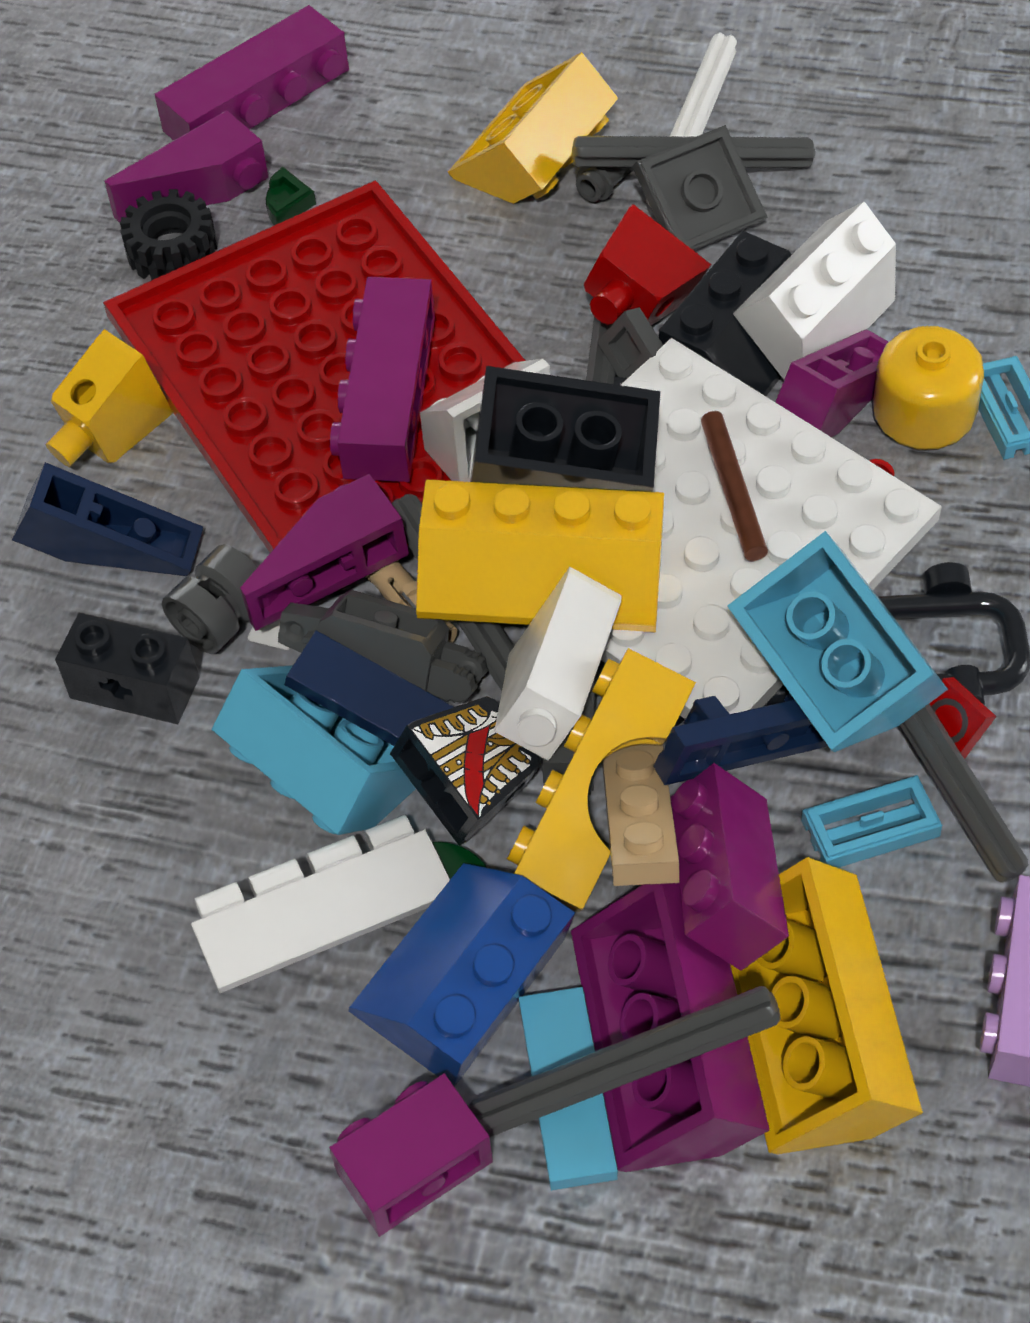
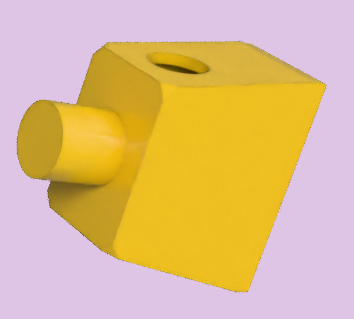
M104 329L53 392L51 403L64 422V425L45 445L51 454L67 467H71L87 449L105 462L111 463L116 462L165 421L173 411L170 409L169 403L143 354Z

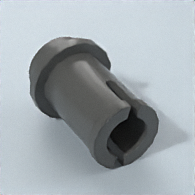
M581 167L576 179V187L581 196L591 202L603 201L610 197L613 187L634 170L632 167Z

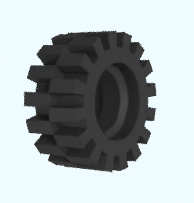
M169 189L167 197H162L160 190L152 192L153 200L148 201L144 196L136 200L138 209L129 205L125 210L126 217H121L120 232L129 265L132 270L136 269L138 276L143 279L150 274L151 280H154L215 252V249H218L210 209L206 207V202L203 199L199 198L195 201L194 194L188 191L184 193L182 198L179 197L178 189ZM182 233L173 239L156 240L165 234Z

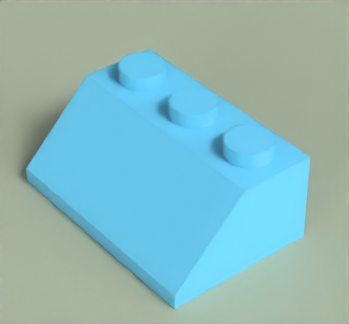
M826 531L727 605L833 752L898 727L948 690L847 555Z
M293 665L241 669L211 730L230 745L229 750L235 757L246 763L253 764L271 779V786L278 793L295 799L312 813L313 821L320 828L332 834L342 835L375 827L416 789L390 755L394 747L393 745L284 685L286 676Z

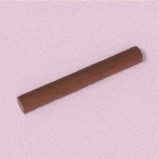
M719 411L708 412L702 416L701 424L745 558L749 561L762 559L767 555L768 549L723 415Z

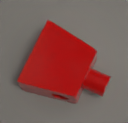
M632 204L603 248L583 285L585 291L594 297L590 302V310L598 321L604 324H612L624 311L640 307L650 325H653L679 307L705 276L712 264Z

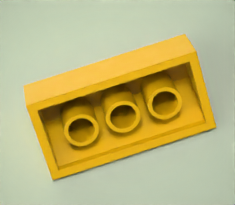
M426 480L419 524L417 618L529 625L570 566L622 595L612 630L656 632L663 539L664 493Z
M806 857L779 874L789 937L742 971L731 965L737 995L756 987L764 986L772 992L780 1010L781 1020L777 1025L747 1036L770 1130L764 1133L768 1152L777 1155L869 1140L923 1113L857 875Z

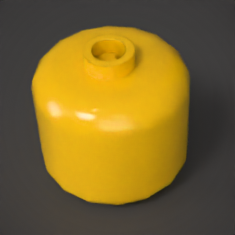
M918 326L901 332L885 345L878 361L873 396L875 420L882 431L900 445L918 450L940 449L957 443L971 430L976 418L984 381L982 356L975 345L958 332L940 326Z

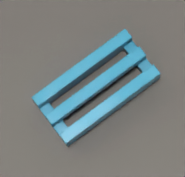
M1017 356L983 363L985 379L983 381L978 410L1003 460L1014 458L1015 451L1020 449L1024 455L1030 454V431L1017 409L1018 404L1012 392L1008 391L1000 376V373L1005 372L1030 420V380Z
M918 775L802 810L801 818L805 830H809L811 833L810 841L814 850L819 851L821 855L820 862L837 868L940 837L942 824ZM913 799L914 804L885 813L879 811L865 815L859 821L826 830L824 825L905 800Z

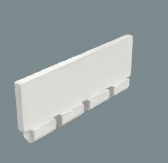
M402 815L364 831L366 841L371 850L370 852L362 854L356 838L352 835L307 853L306 856L313 874L305 878L295 858L249 876L248 881L255 897L250 900H244L237 882L194 898L201 919L192 922L191 926L219 994L427 909L450 879L426 829L414 834L407 816Z

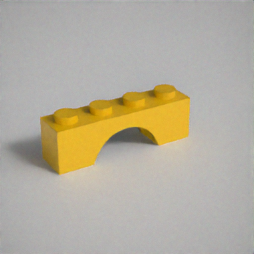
M629 648L620 663L608 658L591 691L602 697L592 718L581 714V717L574 725L564 745V748L574 752L564 774L553 769L551 770L535 802L546 808L535 831L523 826L507 857V860L517 864L513 874L524 876L566 907L576 912L583 910L610 856V850L594 830L588 812V789L593 773L605 758L623 748L636 745L661 746L666 741L672 727L675 726L696 682Z

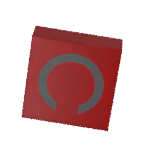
M954 677L943 678L942 682L948 690L929 704L965 759L997 716Z

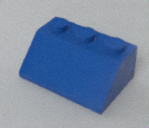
M463 863L350 1005L349 1012L439 1077L445 1073L455 1087L519 1002L518 997L525 994L563 943L575 912L522 875Z

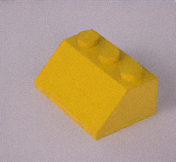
M581 52L526 82L456 161L448 173L458 182L513 204L530 195H533L535 199H539L557 184L559 179L555 174L558 170L567 167L573 162L572 147L574 138L578 136H593L600 131L609 121L605 114L618 100V97Z

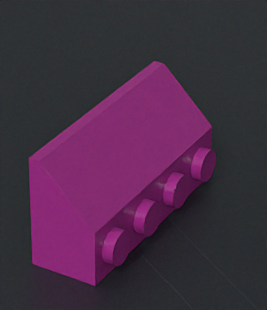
M679 883L641 885L571 930L595 1051L737 995L731 965L685 936ZM748 1037L603 1093L617 1170L622 1172L720 1157L770 1131Z

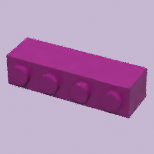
M307 5L155 93L162 131L174 141L226 110L248 129L253 128L349 70L344 32L313 7Z
M367 277L363 299H355L353 327L354 331H357L356 339H348L346 345V369L350 372L349 380H340L338 389V409L343 414L341 422L332 423L330 433L331 455L340 457L343 479H359L370 474L374 480L410 482L435 321L431 279Z

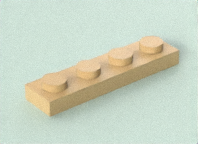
M663 744L661 746L636 745L626 747L612 753L602 761L613 886L679 883V857L669 785L663 784L653 767L659 753L664 750Z

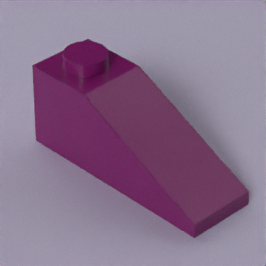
M226 110L109 177L104 182L113 216L120 223L121 217H126L125 210L129 205L138 209L136 200L142 196L148 201L153 200L152 192L160 190L162 197H167L169 189H178L180 198L188 191L194 194L195 201L201 198L206 202L207 206L228 202L269 177L262 140Z
M865 329L791 362L775 403L830 437L839 434L873 399L878 361L885 345L889 341Z
M370 474L349 484L342 485L333 492L318 498L240 587L250 623L255 631L279 620L282 612L290 602L309 605L409 555L402 517Z

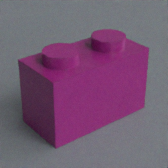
M445 1073L430 1083L420 1081L411 1085L397 1097L394 1106L374 1119L366 1117L353 1122L341 1132L337 1142L329 1147L336 1173L379 1237L493 1162L490 1136Z

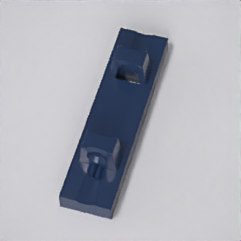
M790 692L785 697V702L733 714L728 713L716 696L696 699L693 702L688 717L684 720V725L672 727L666 739L665 748L659 753L653 767L663 784L670 785L694 779L713 763L728 771L829 746Z

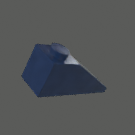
M45 462L26 498L12 541L66 562L188 576L193 565L203 526Z

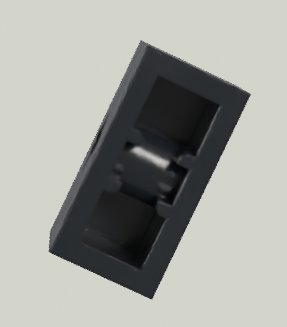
M80 612L55 658L70 699L177 725L200 678L187 637Z

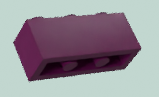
M713 763L694 779L685 781L677 789L676 793L670 797L679 857V886L685 936L742 971L788 938L789 933L767 799Z

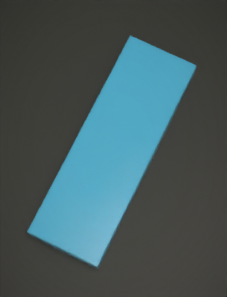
M583 987L518 997L531 1077L595 1052ZM603 1093L538 1118L551 1191L618 1180L617 1165Z

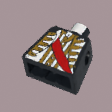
M487 696L411 722L405 727L390 752V755L459 846L467 842L518 795L541 766L540 757L537 754L494 732L499 704L495 699Z

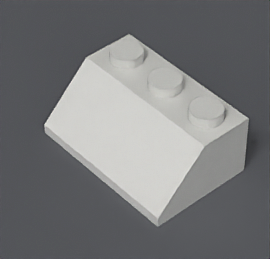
M862 202L827 220L733 315L780 376L785 379L791 362L868 329L895 301L896 243L867 204Z

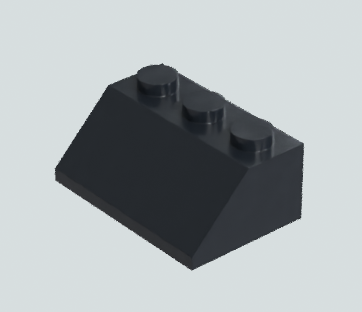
M742 230L659 329V339L664 345L669 339L673 338L759 393L767 396L781 376L733 313L792 254L787 249Z
M486 366L470 482L652 492L654 487L661 391Z

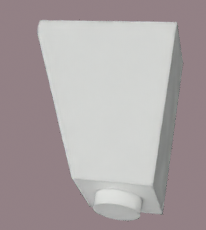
M569 566L508 655L494 732L549 761L581 717L615 621L622 595Z

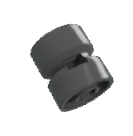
M225 544L217 546L196 566V578L191 576L185 577L163 598L161 605L166 617L181 636L189 639L190 644L209 654L217 653L238 632L240 627L238 620L249 621L240 587L258 567L246 555L234 547Z

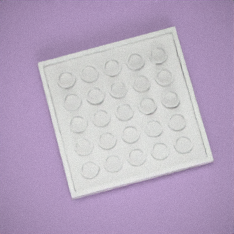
M671 338L656 352V356L650 357L621 384L622 386L661 391L654 487L652 491L664 493L663 539L656 632L611 629L601 660L606 663L609 658L620 663L629 648L696 682L680 714L685 719L688 717L693 702L696 699L716 696L728 713L733 714L763 707L784 685L727 605L824 531L843 550L873 590L938 522L942 506ZM711 411H719L723 415L768 549L767 555L756 561H749L745 558L701 424L702 416Z

